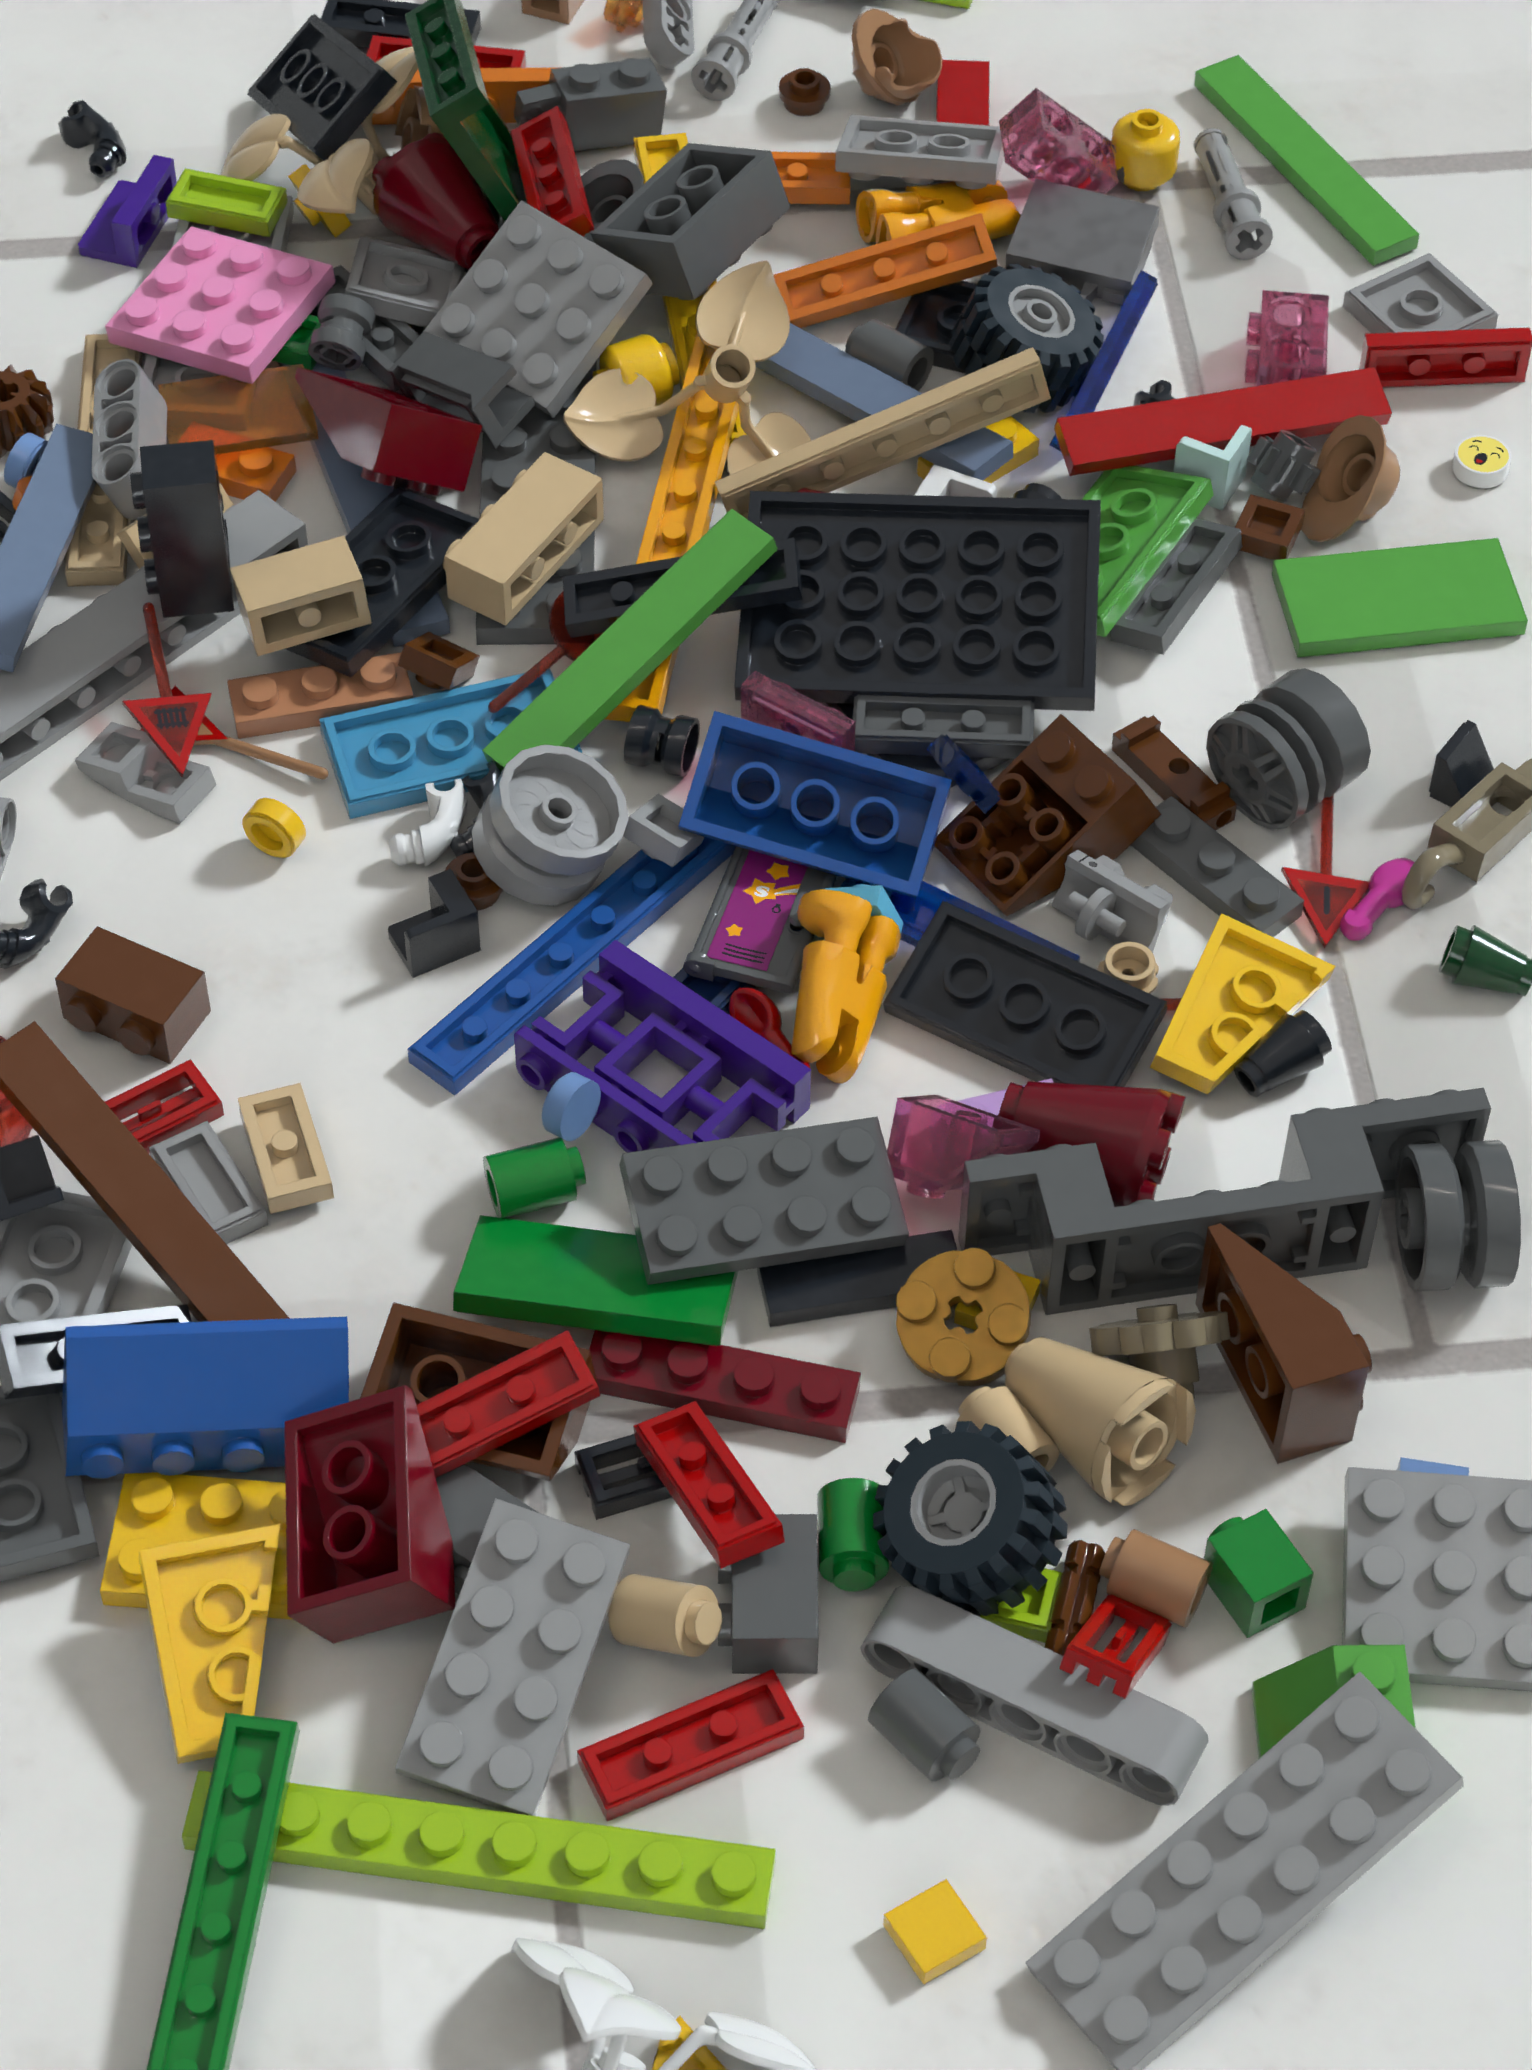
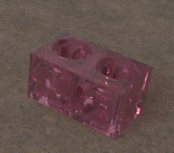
M1035 88L999 120L1005 163L1032 182L1036 178L1106 194L1118 184L1111 140L1038 88Z
M1262 291L1260 312H1249L1246 345L1256 346V350L1247 349L1244 383H1253L1254 386L1326 375L1329 295Z

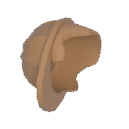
M873 8L858 15L851 37L853 44L852 74L855 76L863 93L897 106L916 101L920 93L938 79L942 70L943 60L937 42L912 31L906 19H897L882 10Z

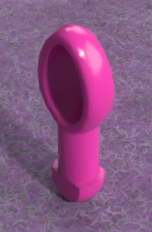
M1396 858L1377 867L1370 877L1368 893L1353 910L1348 909L1340 921V931L1347 939L1352 941L1364 939L1372 932L1373 924L1387 908H1397L1405 905L1402 901V887L1408 872L1415 863L1408 858Z

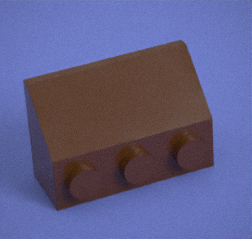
M393 1302L360 1398L406 1385L412 1389L417 1405L546 1341V1339ZM577 1347L597 1382L590 1350ZM590 1401L471 1460V1462L551 1481L578 1442Z

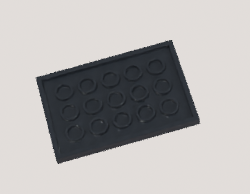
M750 491L748 520L771 535L775 541L795 538L799 551L803 600L740 610L734 684L735 700L854 704V696L881 695L1024 700L1034 702V709L1094 711L1101 500Z

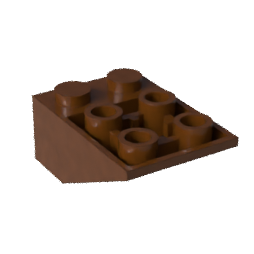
M1060 714L937 835L934 847L1007 917L1060 889L1066 872L1065 863L1068 855L1078 849L1093 859L1105 855L1114 860L1161 813L1135 780L1065 716Z

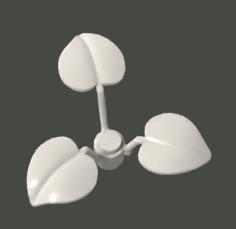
M516 1938L511 1952L516 1953L532 1971L560 1985L565 2003L583 2042L591 2040L589 2053L582 2070H645L646 2066L642 2061L623 2051L628 2036L657 2040H676L678 2038L681 2027L676 2019L659 2005L632 1995L634 1989L629 1979L607 1960L585 1949L568 1944ZM709 2012L704 2021L706 2025L697 2027L658 2069L678 2070L701 2046L717 2045L720 2049L736 2058L773 2070H816L804 2053L780 2033L750 2019L719 2012ZM612 2036L609 2047H605L606 2037Z

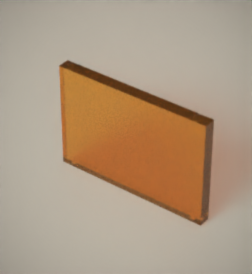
M303 364L264 369L253 384L224 375L158 384V391L167 404L168 443L213 440L216 455L318 440V429L313 408L295 379L297 368H303Z

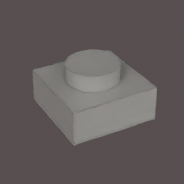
M659 793L629 816L623 837L641 847L646 855L663 861L671 867L675 866L701 845L704 836L678 829L683 808Z

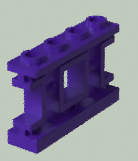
M614 940L599 954V971L594 973L590 970L582 977L583 1001L590 1005L591 1008L565 1032L539 1016L531 1023L532 1030L524 1025L514 1033L516 1068L522 1079L536 1090L544 1089L549 1092L557 1080L571 1072H576L599 1085L601 1091L600 1104L592 1123L614 1137L619 1146L627 1153L730 1138L752 1116L775 1131H779L786 1124V1119L794 1124L810 1109L811 1069L617 940ZM625 1011L642 1022L627 1036L613 1028L625 1016ZM593 1045L607 1054L594 1066V1072L577 1061ZM654 1050L689 1072L662 1098L628 1076ZM722 1076L740 1088L725 1103L710 1093L722 1081ZM689 1111L705 1121L693 1132V1139L674 1127Z

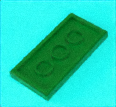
M480 1215L453 1292V1311L720 1346L738 1271L647 1285L636 1235Z

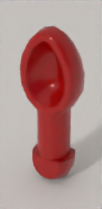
M738 988L730 997V1016L810 1068L809 1063H805L791 1053L792 1045L781 1030V1012L776 1004L766 994L756 989Z

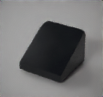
M1469 720L1466 723L1463 722L1436 755L1429 797L1449 807L1454 806L1494 769L1476 723Z

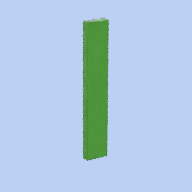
M1239 55L1196 70L1194 86L1373 266L1417 249L1419 233Z
M731 509L482 750L487 762L493 761L502 771L511 759L525 749L540 745L563 746L574 749L778 550L774 538L735 510Z

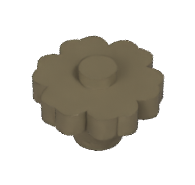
M1177 1304L1136 1308L1137 1319L1105 1323L1089 1328L1092 1353L1100 1356L1128 1355L1129 1365L1176 1380L1193 1394L1194 1399L1193 1383L1200 1381L1196 1347L1221 1343L1223 1340L1230 1339L1227 1312L1211 1311L1178 1314Z

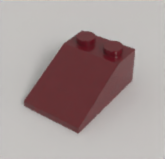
M300 367L297 368L295 379L340 457L363 467L360 477L388 486H394L396 477L408 479L407 488L433 496H439L442 487L465 491L482 425L387 388Z
M402 1385L285 1421L287 1616L331 1643H337L454 1610L453 1541L412 1389Z

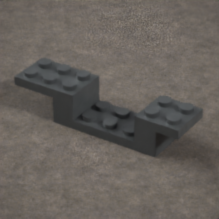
M1483 1087L1462 1091L1447 1089L1436 1092L1433 1095L1399 1100L1383 1098L1369 1104L1336 1109L1314 1108L1305 1113L1293 1114L1290 1117L1279 1180L1264 1183L1259 1187L1224 1192L1207 1190L1194 1196L1162 1201L1144 1199L1120 1207H1114L1096 1143L1075 1146L1059 1144L1051 1146L1046 1150L1012 1155L990 1154L981 1159L964 1161L958 1233L961 1251L968 1248H980L987 1251L991 1256L1028 1251L1035 1278L1041 1280L1039 1294L1045 1315L1197 1293L1207 1229L1209 1226L1219 1223L1294 1278L1364 1269L1368 1266L1382 1199L1395 1197L1396 1170L1401 1150L1406 1145L1440 1143L1446 1148L1454 1161L1457 1151L1465 1142L1484 1140L1491 1106Z

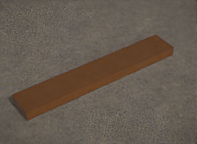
M35 1021L0 1044V1090L182 1304L188 1305L189 1312L198 1322L290 1319Z

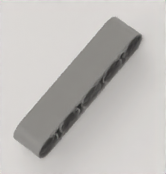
M902 1585L895 1588L860 1647L866 1661L885 1676L894 1680L902 1673L916 1668L966 1715L1157 1805L1169 1806L1178 1801L1209 1742L1208 1734L1204 1728L1185 1713L1134 1689L1131 1690L1126 1699L1112 1693L1116 1681L1109 1677H1106L1099 1687L1086 1681L1089 1668L1083 1665H1079L1072 1675L1059 1669L1063 1659L1062 1655L912 1586Z

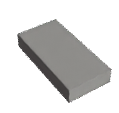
M208 1121L149 1147L150 1156L226 1244L268 1225L265 1208Z

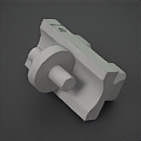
M1078 849L1068 855L1065 863L1066 872L1064 880L1054 897L1052 906L1077 920L1075 926L1076 934L1088 941L1101 934L1116 944L1121 942H1137L1149 948L1153 953L1161 927L1166 922L1173 901L1172 894L1155 884L1145 887L1138 885L1125 877L1121 864L1105 855L1093 859Z

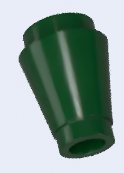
M1456 925L1444 951L1439 972L1451 976L1452 984L1511 994L1516 993L1525 997L1532 985V959L1476 925H1473L1470 930Z

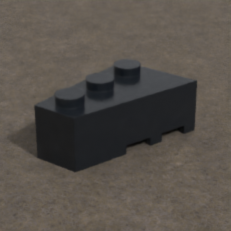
M213 440L140 447L141 472L130 473L134 510L146 509L147 516H138L137 524L141 553L153 552L152 559H144L148 595L159 594L163 618L234 611L228 529L226 519L223 516L224 505L222 494H220L219 473Z

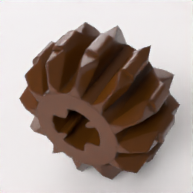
M12 364L4 371H0V459L8 451L12 450L15 443L24 434L33 433L44 438L45 434L53 431V403L51 392L47 389L46 382L39 381L32 369L17 373Z

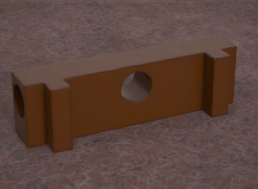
M1154 715L1149 718L1144 716L1113 733L1111 750L1164 801L1172 796L1215 831L1235 820L1237 803L1229 797L1230 788L1223 781L1218 784L1212 781L1160 731L1161 722Z

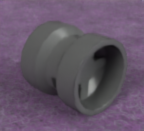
M328 294L323 297L317 317L321 326L312 333L308 346L309 355L316 362L334 370H356L360 368L364 359L366 346L363 337L369 335L375 319L374 309L367 302L349 294Z

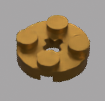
M980 1248L948 1251L928 1259L914 1270L906 1284L900 1288L897 1294L896 1326L903 1349L917 1369L936 1380L939 1378L945 1382L958 1383L959 1386L973 1387L989 1383L1005 1374V1365L1008 1357L1016 1347L1025 1343L1029 1336L1031 1308L1027 1292L1021 1280L1008 1265L993 1258L987 1251ZM962 1302L966 1307L977 1305L982 1310L975 1317L977 1329L974 1332L966 1334L960 1326L951 1330L948 1329L945 1321L951 1318V1307Z

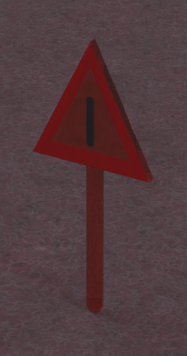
M1334 795L1325 797L1322 800L1320 873L1282 867L1281 869L1291 890L1305 900L1303 912L1324 949L1340 929V921L1344 913L1348 909L1353 910L1368 891L1369 886L1368 881L1332 875Z

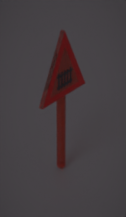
M147 602L143 605V613L160 697L122 701V705L183 778L212 693L172 696L155 607L152 603Z

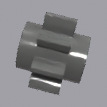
M1282 429L1274 440L1269 436L1265 438L1260 436L1246 459L1257 466L1251 481L1267 493L1284 501L1288 500L1293 490L1300 495L1303 492L1308 494L1321 472L1319 468L1310 464L1317 450L1300 437Z

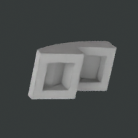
M111 722L75 759L78 769L111 792L149 812L181 823L217 785L209 766L188 760L185 771L182 774L148 732Z

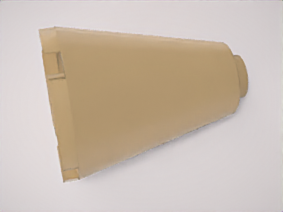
M1038 1337L1028 1343L1020 1344L1007 1359L1005 1365V1387L1012 1391L1055 1442L1059 1452L1101 1498L1110 1503L1111 1500H1114L1122 1506L1133 1505L1149 1496L1176 1466L1166 1458L1176 1440L1187 1446L1193 1431L1196 1414L1193 1394L1176 1380L1045 1337Z

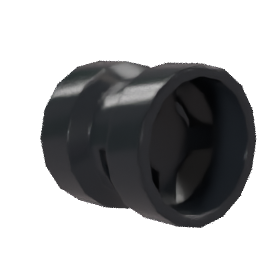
M644 705L637 706L626 733L624 761L640 767H645L650 763L661 765L666 773L685 777L691 769L697 751L700 721L697 718L679 715L672 719L662 716L656 708Z

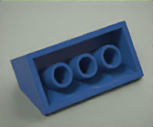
M714 711L678 829L871 886L882 885L885 890L917 899L947 805L952 780Z
M347 1317L65 1327L62 1421L66 1476L87 1475L92 1478L103 1479L117 1474L158 1472L163 1475H179L187 1471L228 1469L233 1472H249L257 1468L285 1467V1421L349 1402Z

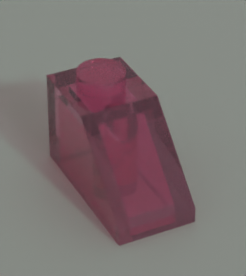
M937 1094L897 1098L887 1153L894 1178L907 1182L906 1190L909 1193L925 1198L942 1199L945 1197L946 1191L962 1189L964 1161L981 1159L984 1156L996 1153L1005 1155L1024 1153L1038 1143L1040 1130Z

